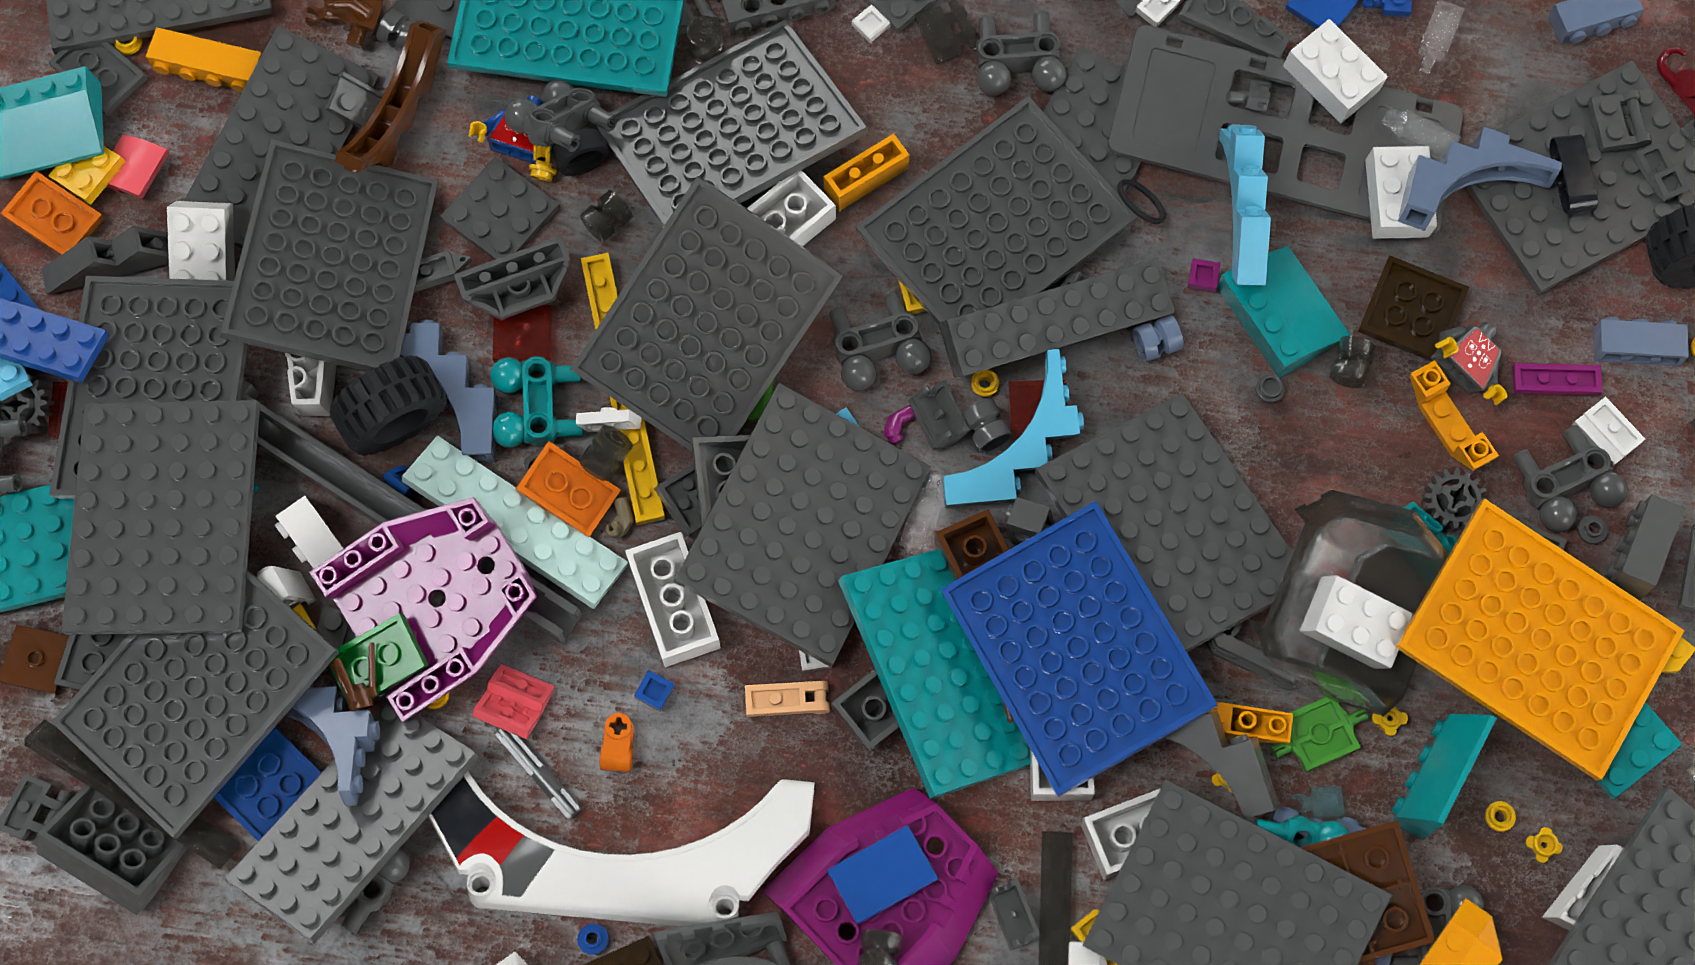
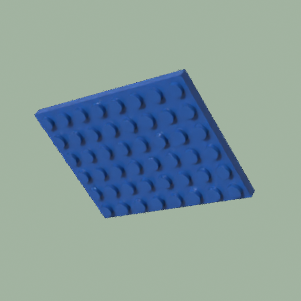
M1097 501L1083 507L940 589L1058 797L1218 707L1217 702Z

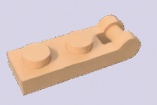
M809 681L745 685L747 717L829 713L830 703L826 701V693L829 692L828 682ZM805 693H814L815 702H806Z

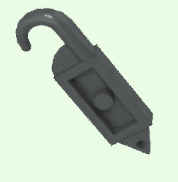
M447 250L421 259L414 293L455 280L454 274L460 273L471 262L470 256L451 254Z

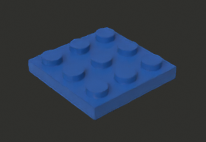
M274 727L214 798L259 842L317 779L321 772Z

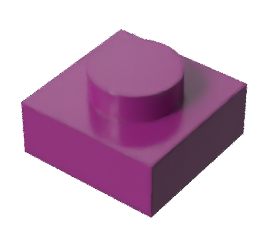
M1192 258L1187 288L1215 293L1221 263Z

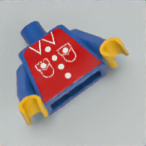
M529 95L527 98L537 107L543 104V101L536 96ZM505 110L499 111L484 122L475 121L470 124L468 137L478 135V142L483 143L485 137L488 136L487 141L491 151L531 164H535L536 160H542V157H545V162H550V155L555 144L537 146L529 142L527 134L513 132L506 125L504 119Z

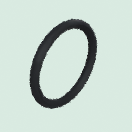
M1123 179L1118 183L1117 190L1119 196L1134 214L1152 224L1164 222L1166 218L1165 210L1151 191L1130 179ZM1123 186H1132L1147 196L1156 206L1160 217L1153 218L1137 208L1125 194Z

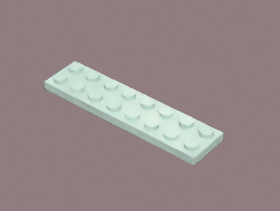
M438 435L402 476L403 483L439 507L474 497L500 527L520 561L592 609L597 606L627 568L628 562L593 538L584 535L517 492L515 490L516 487L468 455H462L459 449Z

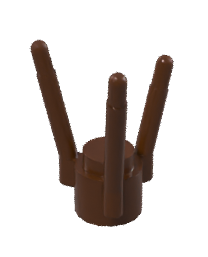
M370 642L368 645L369 687L367 688L364 682L355 685L351 684L340 658H334L330 663L346 696L350 711L374 705L372 697L378 696L375 675V645L373 642Z

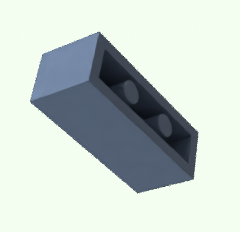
M1567 0L1555 4L1548 19L1560 45L1569 42L1576 44L1592 35L1603 36L1612 29L1632 27L1638 22L1644 8L1640 0Z
M1607 317L1601 319L1593 329L1594 361L1680 367L1689 357L1688 324H1678L1673 320L1655 323L1649 322L1647 319L1623 321L1618 317Z

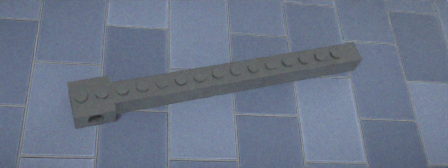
M243 379L240 401L256 400L260 394L251 383ZM260 404L257 448L377 525L425 511L424 508ZM491 557L485 558L481 562L480 567L484 574H489L494 570L495 563ZM530 577L537 597L521 618L563 644L583 615L577 606Z

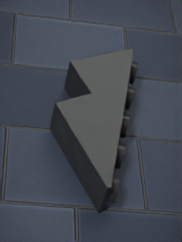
M131 226L112 241L90 236L86 237L42 269L47 295L82 287L85 285L86 276L120 277L169 264L168 233Z

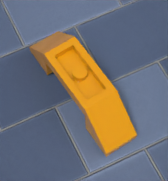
M1435 360L1410 374L1419 409L1451 457L1472 471L1498 458L1499 455L1485 434L1481 432L1476 436L1474 435L1446 393L1451 383Z

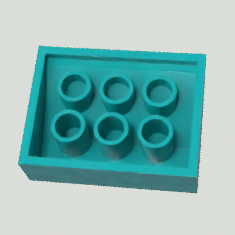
M86 66L0 88V180L104 154L101 82Z
M1289 246L1268 253L1266 285H1237L1232 278V269L1220 277L1217 289L1279 378L1284 377L1351 338L1348 330Z
M1449 714L1443 721L1438 719L1430 735L1434 736L1431 745L1425 744L1417 758L1421 762L1417 772L1412 770L1404 784L1408 788L1404 798L1399 796L1391 809V812L1395 814L1392 821L1398 820L1401 829L1422 840L1442 826L1496 717L1492 715Z

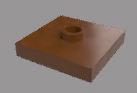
M16 624L0 672V683L58 696L60 687L54 685V681L69 636Z

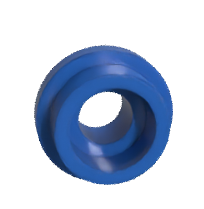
M588 924L579 931L577 942L584 953L596 955L606 948L608 934L601 925ZM592 933L598 935V941L595 944L587 942V937Z

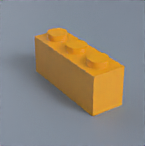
M893 133L824 176V191L836 205V208L841 211L908 170L910 155Z

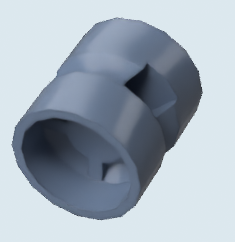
M1173 315L1156 319L1154 325L1147 322L1132 329L1136 349L1144 362L1161 357L1162 352L1171 354L1184 348L1183 336Z

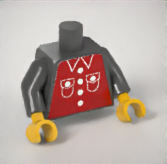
M1483 322L1479 328L1474 325L1465 328L1457 326L1442 331L1439 336V342L1435 344L1438 350L1431 356V359L1435 360L1439 367L1467 394L1485 390L1483 397L1486 399L1492 398L1496 406L1506 399V390L1498 384V361L1501 356V349L1491 341L1497 333L1495 326L1488 322Z

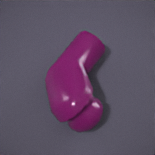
M910 405L891 414L887 418L883 433L890 444H897L902 441L903 435L900 433L902 425L916 418Z

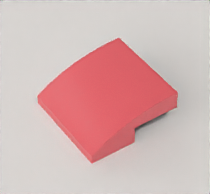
M122 135L113 152L121 156L126 162L106 187L120 194L123 191L142 200L167 159L169 152L166 148L146 140Z
M500 664L488 681L487 690L475 706L472 717L527 739L541 717L555 686Z

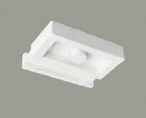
M1606 396L1572 424L1573 426L1578 425L1590 445L1598 446L1609 454L1611 467L1645 440Z

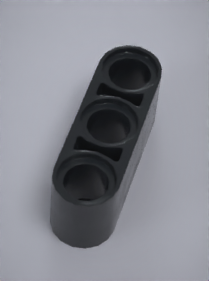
M1582 135L1551 138L1549 145L1550 157L1562 162L1561 171L1556 177V183L1564 213L1595 211L1598 197L1584 137Z

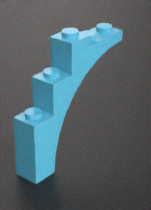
M1231 124L1228 125V129L1220 128L1219 140L1223 145L1227 158L1232 193V278L1237 285H1266L1271 217L1265 211L1268 176L1262 170L1265 135L1260 130H1257L1256 126Z
M1059 349L1047 350L1045 353V379L1041 399L1033 419L1024 433L1005 452L990 462L967 472L944 476L942 483L945 508L1015 501L1016 494H1021L1020 478L1019 476L1014 477V472L1033 471L1052 461L1051 444L1046 445V440L1076 438L1080 435V430L1084 429L1083 413L1078 412L1077 405L1065 406V402H1069L1068 385H1063L1062 374L1066 373L1065 356H1060Z

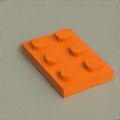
M35 171L0 213L3 218L60 256L90 236L105 219L101 213L37 171Z
M550 441L547 442L515 489L545 511L590 537L621 491V489Z

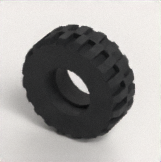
M1692 203V205L1678 208L1674 212L1664 215L1658 222L1653 223L1645 239L1653 275L1661 284L1672 288L1682 287L1683 289H1690L1695 287V203Z

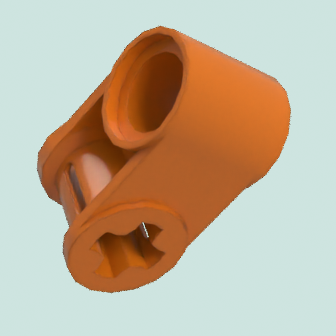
M614 713L606 720L603 744L600 751V770L631 772L634 726L629 717L623 713ZM619 722H622L627 729L621 730L620 735H617L613 727H618Z

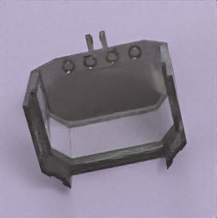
M1331 489L1320 495L1321 498L1309 505L1303 504L1294 509L1305 521V525L1264 626L1262 627L1253 620H1250V623L1260 640L1264 655L1280 670L1330 700L1385 716L1404 698L1417 662L1398 650L1392 668L1374 669L1300 632L1301 626L1321 577L1336 575L1414 615L1445 563L1448 551L1415 511Z

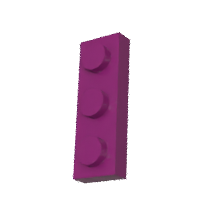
M1514 363L1512 366L1513 394L1600 396L1602 393L1601 365Z

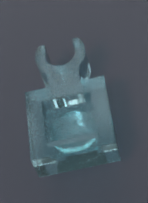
M1342 786L1313 787L1310 789V797L1303 794H1293L1289 798V800H1299L1302 803L1301 809H1293L1299 813L1298 815L1306 811H1312V817L1318 819L1343 818L1345 816Z

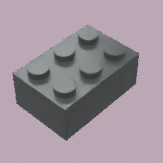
M1653 494L1644 502L1639 501L1636 509H1632L1627 516L1625 526H1628L1626 535H1621L1617 542L1615 551L1619 552L1616 561L1612 560L1610 562L1605 577H1608L1609 581L1639 601L1657 585L1685 508Z

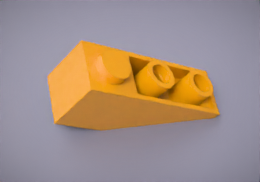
M1217 702L1218 707L1208 712L1218 711L1227 741L1231 738L1247 734L1248 739L1257 737L1261 743H1290L1293 713Z

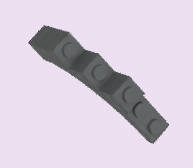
M1218 711L1206 713L1165 736V738L1182 744L1198 754L1223 777L1235 795L1245 819L1274 811L1280 807L1258 738L1248 739L1247 734L1229 739L1231 745H1228Z

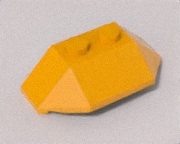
M1465 898L1419 965H1499L1502 961V955L1492 916Z

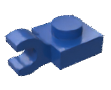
M1363 0L1364 8H1382L1383 16L1409 17L1412 12L1411 0Z

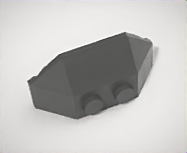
M562 236L454 274L463 301L502 320L555 301L571 264V259Z

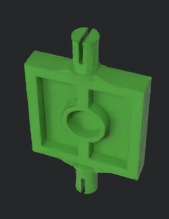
M1335 694L1327 696L1290 712L1293 713L1290 743H1280L1272 746V753L1275 752L1274 757L1277 759L1292 752L1298 758L1304 772L1307 773L1358 751L1361 747L1354 735L1353 725L1368 720V714H1364L1366 712L1364 708L1347 714L1340 707Z

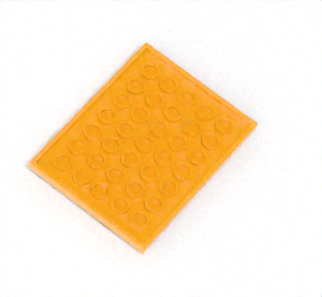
M1483 499L1471 516L1395 648L1596 781L1603 779L1685 630L1488 500Z

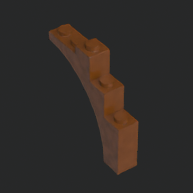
M423 20L410 24L398 64L383 97L360 132L346 146L337 151L335 162L344 165L346 170L356 173L373 165L388 167L393 164L400 134L412 128L419 97L431 92L446 29Z

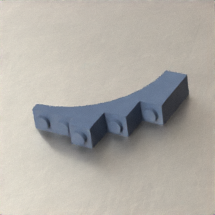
M1483 126L1472 147L1451 140L1440 162L1418 155L1408 175L1398 222L1425 231L1438 205L1453 192L1476 183L1510 180L1550 188L1561 171L1562 162L1509 144V135Z
M421 320L419 323H411L410 333L405 332L400 357L418 356L428 362L444 388L447 400L456 414L461 434L462 455H468L477 462H495V440L492 434V426L497 418V395L494 388H490V386L485 384H476L473 388H469L471 365L467 355L459 352H448L446 355H443L444 332L440 323H436L433 320Z
M313 682L285 716L303 723L317 733L329 746L334 754L338 770V793L345 806H357L358 794L363 792V779L360 775V769L365 766V752H374L375 740L380 737L379 723L374 721L370 710L346 711V700L341 698L336 686L314 688Z

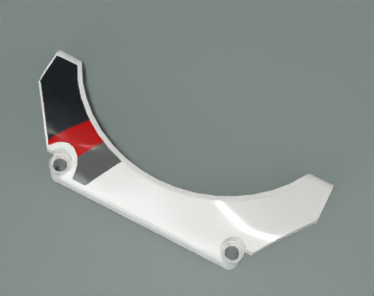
M469 771L429 814L428 818L445 846L459 875H468L467 889L471 903L477 908L688 927L739 918L740 900L749 901L772 871L810 835L815 782L780 780L762 801L726 828L702 840L678 848L645 854L616 855L581 851L538 836L513 821L498 809L482 792ZM480 887L489 888L483 893L475 892ZM722 909L732 911L729 915H720L718 912Z

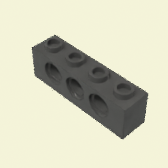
M721 0V8L729 34L743 35L753 29L761 27L770 28L783 20L797 21L804 16L814 13L824 14L830 11V9L835 8V0ZM780 1V2H783L784 4H783V5H780V6H777V5H774L773 3ZM751 8L757 9L756 12H748L747 10Z

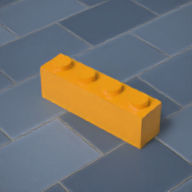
M157 27L146 54L152 69L157 73L168 75V73L176 74L188 81L197 79L205 81L213 87H220L222 85L230 87L239 93H242L262 56V53Z

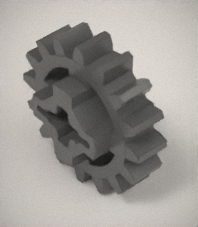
M28 374L33 383L32 386L0 402V419L25 420L28 426L26 436H29L30 433H39V426L46 427L48 425L45 417L53 415L48 410V406L54 405V401L48 400L52 390L44 389L47 382L45 380H38V376Z
M1456 468L1452 475H1450L1447 469L1443 470L1441 477L1435 474L1431 479L1432 483H1428L1424 489L1428 493L1422 498V501L1429 503L1424 511L1432 512V518L1441 521L1440 524L1443 528L1446 525H1450L1451 532H1455L1458 526L1464 530L1480 501L1486 499L1481 498L1487 491L1486 488L1477 487L1480 479L1477 478L1473 481L1469 479L1471 475L1469 471L1464 476L1460 475L1459 468ZM1454 483L1456 485L1448 486L1446 484ZM1458 492L1457 504L1452 508L1453 498ZM1458 514L1464 515L1463 517H1454Z

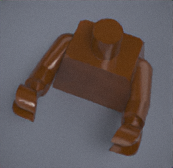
M323 0V8L309 6L307 8L308 13L314 14L317 17L316 20L306 17L307 25L316 26L319 21H326V23L339 22L344 25V30L349 31L346 43L355 48H362L365 37L370 38L375 30L384 0Z

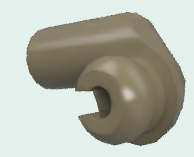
M628 497L614 500L617 517L611 524L608 523L606 526L607 535L614 539L624 537L633 525L634 519Z

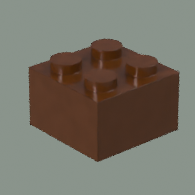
M989 509L935 532L934 542L945 558L954 581L1009 550Z

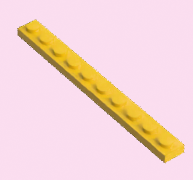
M609 253L581 258L595 329L598 328L618 297ZM610 397L612 408L618 410H629L627 407H625L624 405ZM641 418V429L617 430L637 526L665 520L662 501L654 490L658 482L645 421Z

